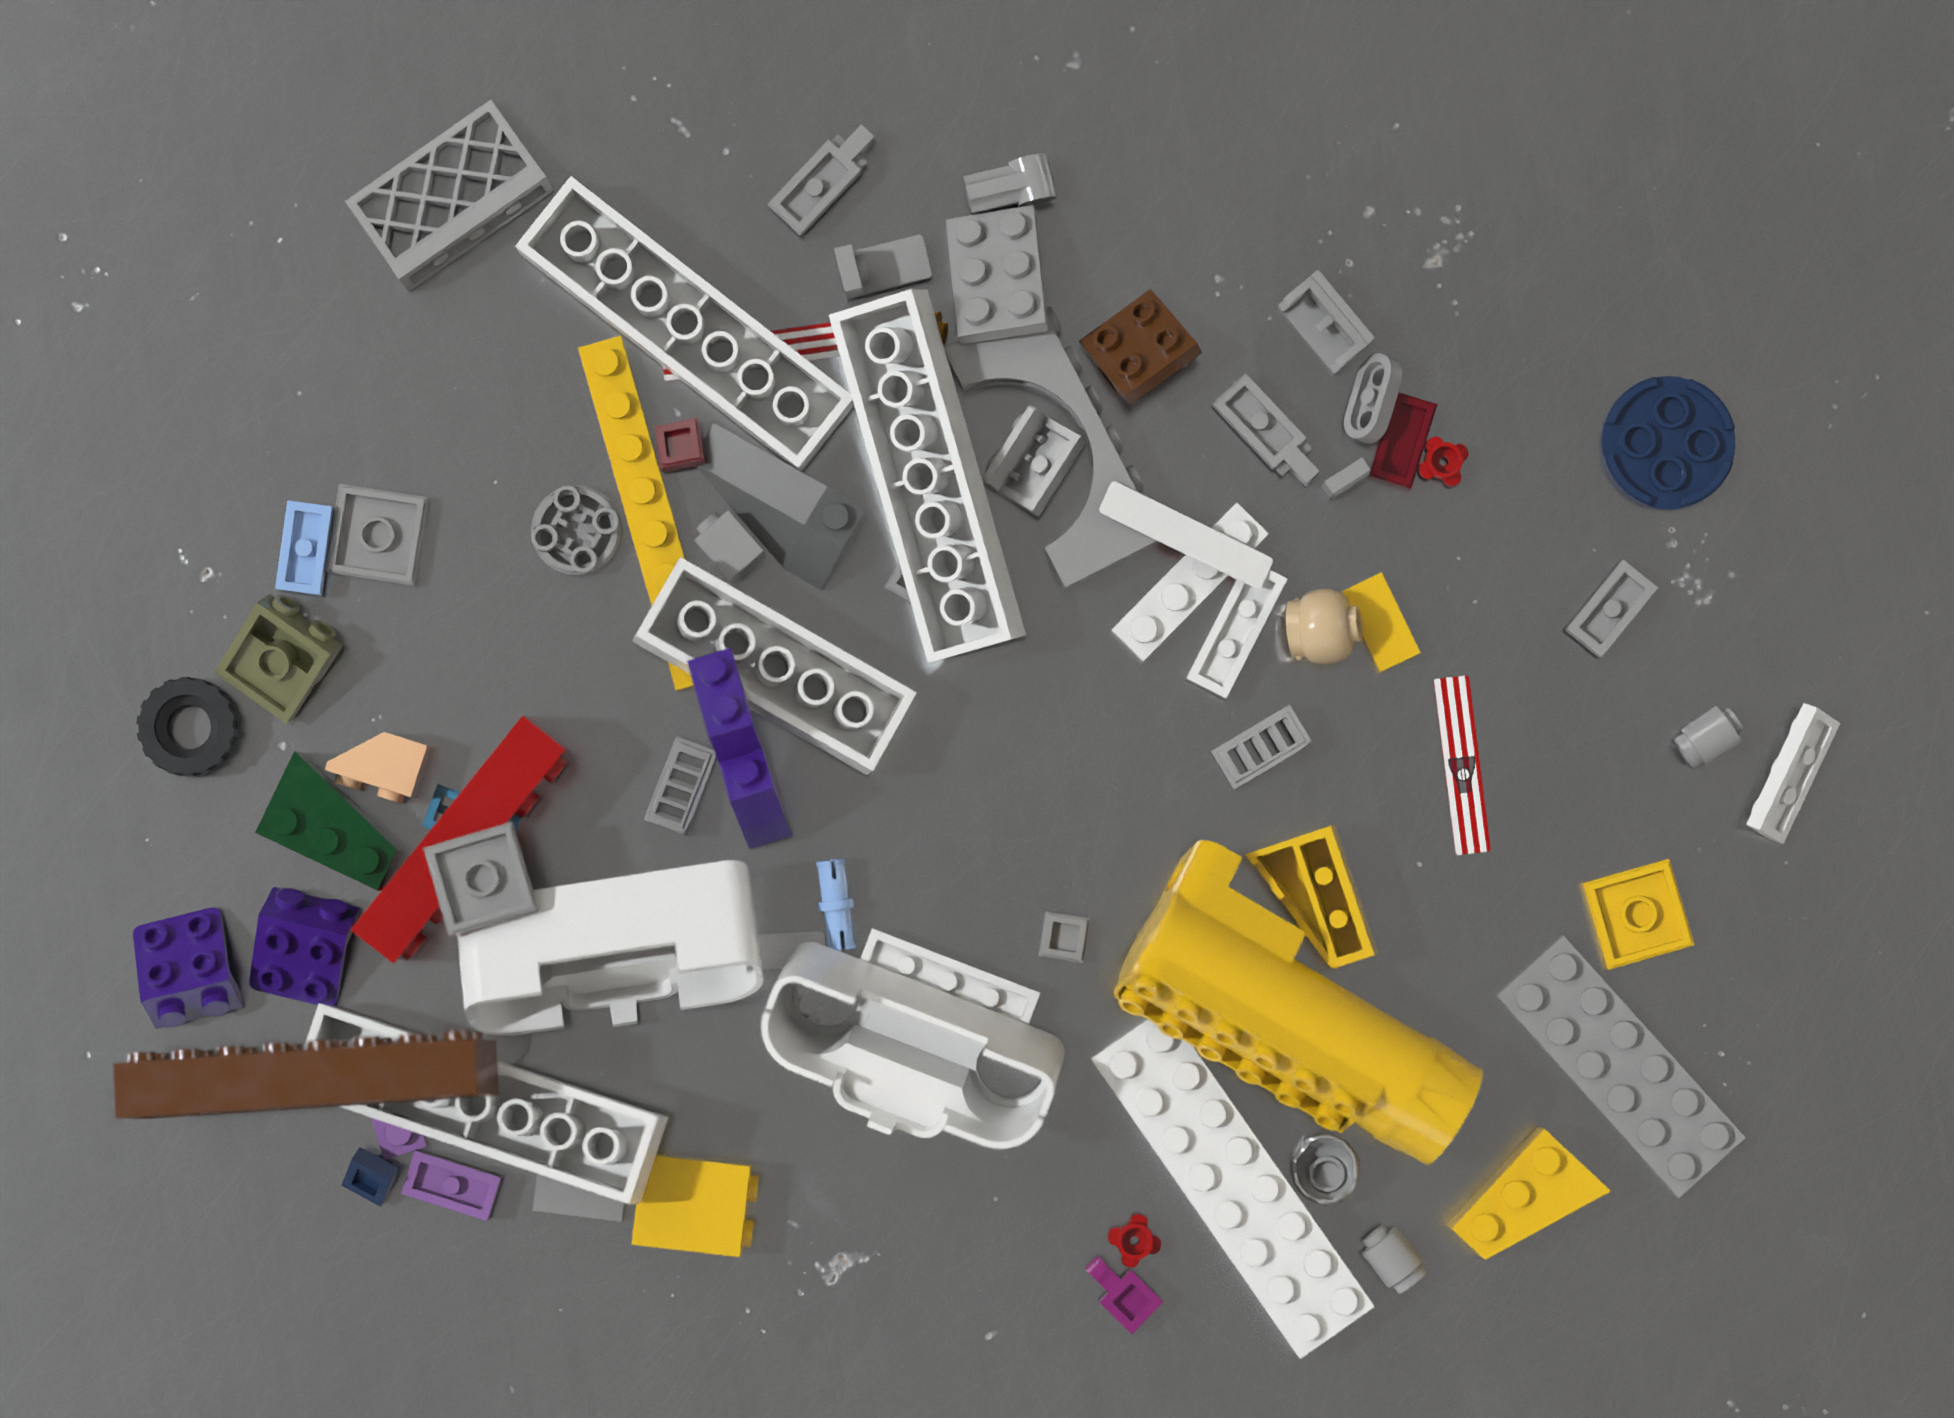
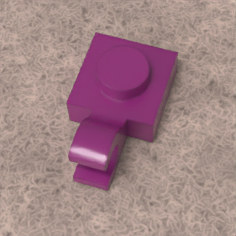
M1098 1255L1085 1267L1086 1271L1107 1291L1098 1300L1099 1303L1131 1334L1163 1303L1162 1299L1131 1269L1120 1278Z

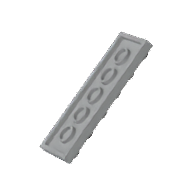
M1565 936L1559 937L1495 995L1677 1198H1680L1746 1138Z

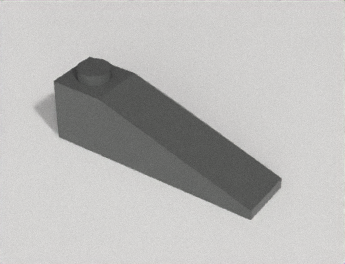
M713 423L704 438L707 464L696 466V468L784 569L822 591L866 518V509L823 483Z

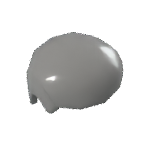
M1325 1134L1306 1139L1303 1147L1293 1159L1292 1170L1294 1172L1295 1186L1304 1198L1322 1206L1345 1201L1358 1186L1361 1177L1359 1157L1347 1141L1336 1136Z

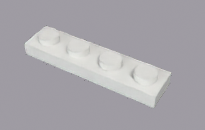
M1238 503L1212 527V529L1253 549L1269 534ZM1185 555L1128 612L1111 632L1144 662L1228 575Z
M873 928L860 958L863 961L1025 1024H1029L1040 996V992Z

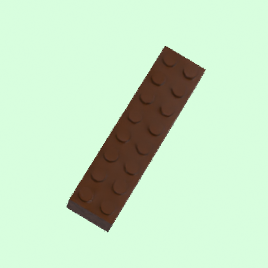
M458 1030L443 1032L444 1040L437 1041V1035L414 1033L398 1035V1044H393L392 1038L372 1036L353 1038V1047H348V1041L330 1039L308 1041V1050H303V1044L269 1043L263 1044V1053H259V1047L246 1046L218 1047V1056H214V1050H173V1059H170V1053H128V1062L113 1063L115 1119H158L499 1096L496 1041L482 1039L481 1031Z

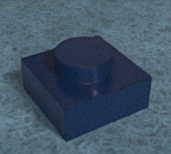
M359 1147L351 1159L341 1186L381 1207L389 1195L399 1168L387 1162L384 1158Z

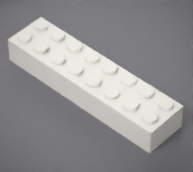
M570 176L515 246L520 255L790 466L801 472L854 406L852 395L572 176Z
M909 289L830 314V322L928 663L1026 636L928 289Z
M319 1003L303 1050H308V1041L335 1039L336 1041H348V1047H353V1038L372 1036L392 1038V1043L398 1044V1035L414 1034V1032L333 1005ZM498 1060L499 1096L339 1106L627 1204H640L668 1120L666 1116Z
M1144 1019L1090 1057L1300 1359L1375 1307L1192 1045L1181 1039L1166 1036L1158 1029V1025Z

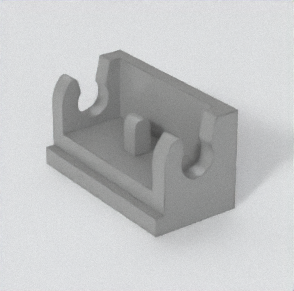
M1316 270L1310 277L1292 290L1277 306L1333 375L1362 353L1375 340V337L1319 270Z

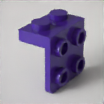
M272 887L258 914L249 977L250 987L256 991L314 1005L321 1003L334 1006L339 997L346 946L353 933L350 929L358 921L360 907L347 905L338 899H323L302 894L300 891L292 888L281 889Z
M211 907L139 925L133 930L140 1002L155 1029L176 1027L186 1021L206 1016H220L230 1010L243 1007L241 991L229 970L223 917L219 909Z

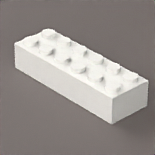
M681 557L632 642L690 674L687 661L731 647L751 710L865 775L874 770L917 693Z

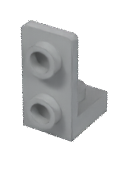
M914 235L853 251L852 244L834 248L847 300L927 280L932 277L922 235Z

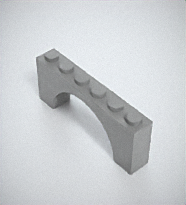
M1049 306L1046 308L1049 331L960 345L957 340L945 346L944 349L950 369L963 393L974 388L992 384H1015L1029 387L1050 396L1060 403L1073 416L1083 431L1092 459L1093 477L1090 495L1083 511L1070 529L1044 549L1064 591L1160 542L1099 511L1111 482L1116 481L1136 492L1144 489V486L1133 465L1125 468L1117 452L1124 449L1112 425L1104 428L1097 412L1103 410L1102 404L1092 386L1084 389L1077 375V372L1083 370L1081 363L1071 346L1063 348L1056 334L1062 330V327L1052 307Z

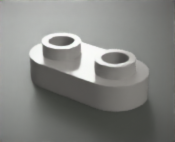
M1375 353L1367 357L1358 370L1344 416V429L1350 437L1362 443L1371 444L1378 441L1388 428L1403 377L1402 367L1395 359L1382 353Z

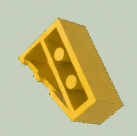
M1335 824L1245 854L1269 884L1276 897L1281 900L1296 920L1301 930L1306 932L1307 938L1331 969L1374 956L1378 953Z
M1537 1127L1446 1226L1479 1257L1486 1260L1611 1192V1190L1544 1128Z

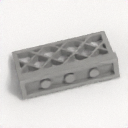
M489 100L345 202L397 278L410 292L555 190L492 100ZM492 116L499 126L495 144L473 141L476 126ZM466 133L465 139H459ZM505 136L512 146L503 145ZM448 145L463 147L459 169L436 166L439 152ZM471 149L493 152L489 173L467 170ZM501 153L519 155L527 165L512 177L497 175ZM429 159L428 165L422 164ZM409 172L426 173L422 195L400 192L402 179ZM435 174L457 177L452 199L430 196ZM465 179L487 182L485 194L481 199L476 202L461 200ZM495 183H500V184H501V185H499L498 187H496V188L494 189ZM392 185V190H387ZM375 196L390 198L385 220L367 218L360 207ZM398 200L420 203L416 225L394 222ZM428 204L450 207L448 222L439 228L424 226ZM459 208H460V209H465V210H463L462 212H460V213L458 214V209H459ZM374 227L383 228L382 237ZM392 229L413 232L411 247L395 258L388 248ZM422 234H427V236L421 240Z

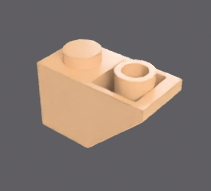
M383 732L327 761L325 770L336 773L334 783L360 790L362 782L379 787L376 796L402 804L405 795L417 798L433 747Z

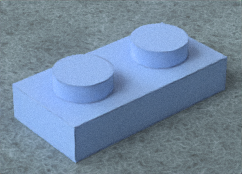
M287 500L275 585L276 590L322 596L334 507Z

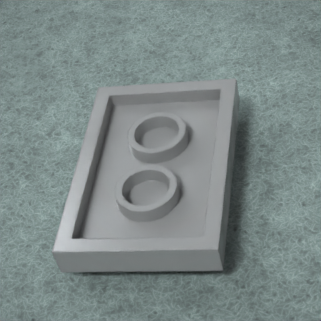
M1034 205L946 219L956 331L960 345L1049 331L1037 215Z

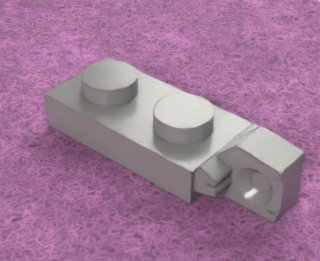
M861 124L846 141L839 134L832 141L828 139L767 204L768 207L801 237L862 173L861 170L868 163L862 155L876 141L875 136Z
M1246 373L1212 404L1217 412L1272 470L1275 469L1282 477L1290 470L1306 487L1319 475L1320 471L1305 456L1312 450L1306 442L1305 435Z

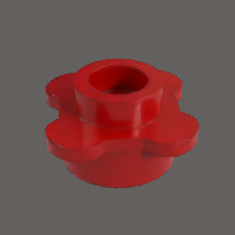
M1438 436L1431 437L1425 444L1427 449L1425 461L1418 467L1420 476L1426 480L1431 478L1443 480L1445 485L1449 487L1456 486L1462 479L1460 469L1463 461L1469 456L1467 447L1463 444L1454 445L1449 442H1443ZM1442 457L1448 460V463L1445 466H1442L1439 463V460Z
M1142 1214L1132 1215L1129 1223L1121 1228L1113 1227L1108 1233L1109 1243L1117 1246L1122 1254V1264L1129 1268L1136 1267L1140 1259L1148 1254H1157L1161 1249L1160 1238L1152 1235L1147 1227L1148 1219ZM1133 1236L1139 1238L1137 1245H1132L1130 1242Z

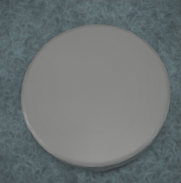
M562 486L549 494L537 507L531 525V540L540 558L554 570L571 576L588 575L605 567L615 556L622 537L621 521L616 508L602 493L585 486Z

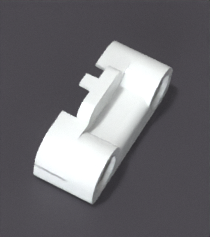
M735 860L718 861L533 890L539 911L457 935L465 1015L469 1024L475 1030L491 1035L514 1036L564 1028L562 1005L564 1008L572 1011H588L610 1007L613 1027L638 1024L637 1003L668 998L678 992L681 1010L724 1004L753 994L762 986L764 981L751 878L748 866L743 862Z
M804 942L794 948L772 989L761 1023L765 1046L779 1064L805 1077L831 1087L833 1085V1093L837 1102L847 1110L868 1117L867 1127L891 1135L896 1128L920 1138L933 1137L943 1129L977 1144L997 1149L1018 1146L1029 1140L1039 1130L1052 1101L1065 1059V1049L1062 1042L1051 1033L817 942ZM794 983L802 984L850 1004H854L858 995L857 1009L848 1020L834 1026L815 1024L806 1019L797 1009L793 998ZM985 1047L984 1056L1038 1076L1042 1080L1036 1089L1022 1097L1008 1098L995 1094L985 1086L980 1078L977 1066L980 1052Z

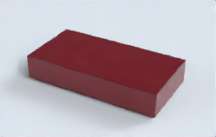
M1398 392L1388 428L1378 441L1368 478L1409 491L1412 489L1438 404Z

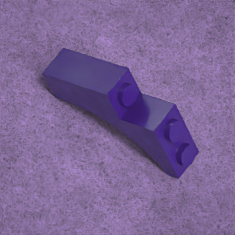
M731 647L687 661L707 734L720 765L729 801L748 848L751 849L792 836L781 796L768 764Z

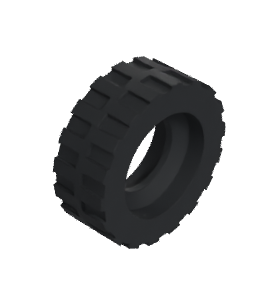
M180 677V679L176 680L170 679L163 682L164 685L161 687H155L150 692L149 698L144 700L140 706L142 710L140 716H137L136 722L139 727L137 738L142 743V751L145 756L149 757L158 768L168 773L185 777L204 776L210 771L215 772L221 768V764L224 761H229L233 755L234 747L238 746L240 740L238 733L241 730V721H238L237 716L239 712L236 705H233L231 702V697L225 691H222L219 686L199 678ZM184 705L200 707L210 719V735L205 743L195 749H182L176 746L168 736L167 722L170 715L177 708Z

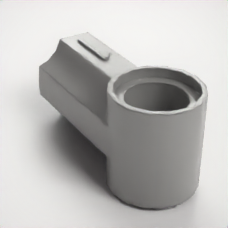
M1046 153L1027 155L1010 161L1008 163L1009 166L963 176L972 215L1018 205V207L1037 206L1057 199L1048 155Z

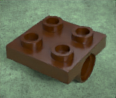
M1151 289L1079 340L1083 350L1095 363L1109 386L1119 397L1122 396L1129 405L1202 354L1195 339Z

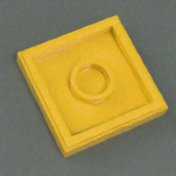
M1670 859L1581 883L1606 970L1694 946Z

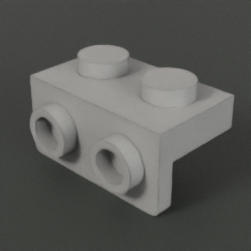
M1029 405L1025 412L1018 416L1012 424L1010 435L1000 451L990 458L986 472L983 475V481L999 495L1039 517L1087 442L1077 433L1046 417L1038 408Z

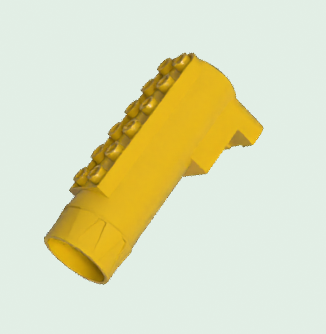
M1197 841L1180 858L1156 908L1144 924L1123 963L1119 974V982L1114 989V996L1119 1001V1006L1129 1014L1142 1016L1158 1025V1029L1166 1036L1181 1039L1197 1048V1052L1205 1059L1221 1062L1236 1071L1237 1076L1241 1080L1249 1084L1260 1085L1272 1092L1280 1103L1306 1112L1314 1117L1318 1125L1325 1129L1342 1133L1355 1123L1372 1134L1375 1139L1415 1158L1425 1165L1434 1162L1447 1148L1465 1121L1481 1086L1483 1078L1482 1069L1473 1065L1437 1039L1428 1037L1294 959L1306 932L1228 887L1242 860L1241 856L1213 841Z

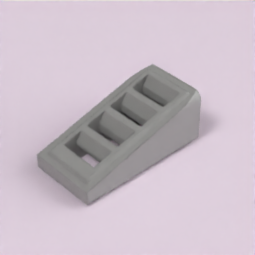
M1288 705L1212 750L1211 753L1231 787L1235 790L1312 744V741L1292 707ZM1281 720L1295 741L1289 747L1275 726ZM1265 729L1279 750V753L1274 756L1271 755L1259 735ZM1251 739L1264 761L1259 765L1255 764L1243 744ZM1233 748L1236 749L1248 769L1242 775L1227 753Z
M676 736L644 820L688 836L717 758L713 749ZM683 752L705 760L702 769L679 761L680 753ZM674 769L698 777L696 785L673 778ZM668 786L692 794L689 802L667 795ZM662 802L685 810L683 818L680 819L659 811Z

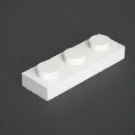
M1269 570L1261 589H1255L1236 580L1186 680L1224 699L1227 698L1287 578Z
M1803 703L1797 718L1791 724L1790 733L1782 750L1771 767V773L1764 788L1752 807L1747 826L1770 840L1784 844L1840 725L1838 721L1819 708Z

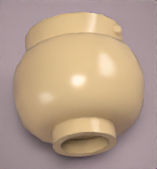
M1333 589L1312 590L1303 595L1301 600L1295 598L1288 601L1286 605V632L1292 657L1297 660L1307 658L1309 661L1317 664H1333L1346 659L1352 653L1354 642L1362 640V619L1359 606H1350L1347 596Z

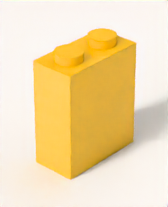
M656 1153L641 1202L636 1204L631 1245L740 1257L743 1247L751 1248L754 1221L746 1220L748 1202L756 1203L758 1197L760 1176L752 1175L753 1164Z

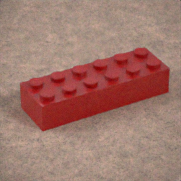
M522 715L350 930L393 964L402 957L407 961L412 959L428 939L422 934V931L430 921L437 926L444 919L424 848L509 823L515 815H518L521 819L525 818L541 798L535 793V790L544 779L549 783H553L569 763L563 757L568 748L529 717Z

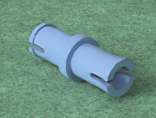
M845 858L816 862L822 901L818 902L819 912H824L827 947L838 951L844 948L846 950L856 948L850 908L854 907L853 898L848 897L844 866Z

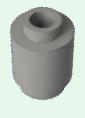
M1714 706L1680 730L1682 735L1674 739V742L1693 769L1702 764L1707 767L1742 742L1738 734L1744 728L1730 708L1722 712L1717 706Z
M1383 1224L1363 1240L1367 1247L1362 1251V1256L1388 1288L1393 1287L1398 1294L1412 1287L1427 1273L1421 1265L1423 1259L1397 1226L1388 1230Z

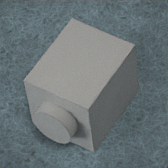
M729 511L725 512L722 516L714 512L697 527L700 535L694 541L732 584L766 555Z

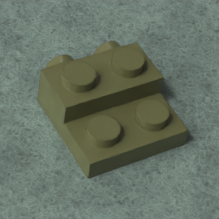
M269 594L255 604L214 673L281 721L288 724L294 719L314 685L322 680L343 645L334 639L336 632L331 626L319 620H314L311 623L299 615L300 607L293 599L281 594L276 595V597Z

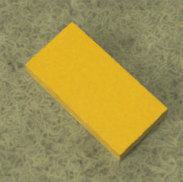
M1382 572L1341 591V593L1347 596L1350 606H1359L1362 619V639L1379 673L1421 653Z

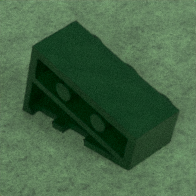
M297 751L293 752L255 833L377 891H382L390 881L404 852L371 818L362 812L333 782L315 767L303 753Z

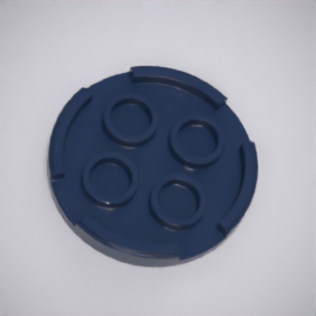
M1652 377L1630 387L1610 408L1601 431L1600 449L1602 460L1612 482L1624 495L1636 503L1658 510L1687 508L1709 497L1727 478L1735 455V426L1725 404L1705 385L1695 380L1681 377Z

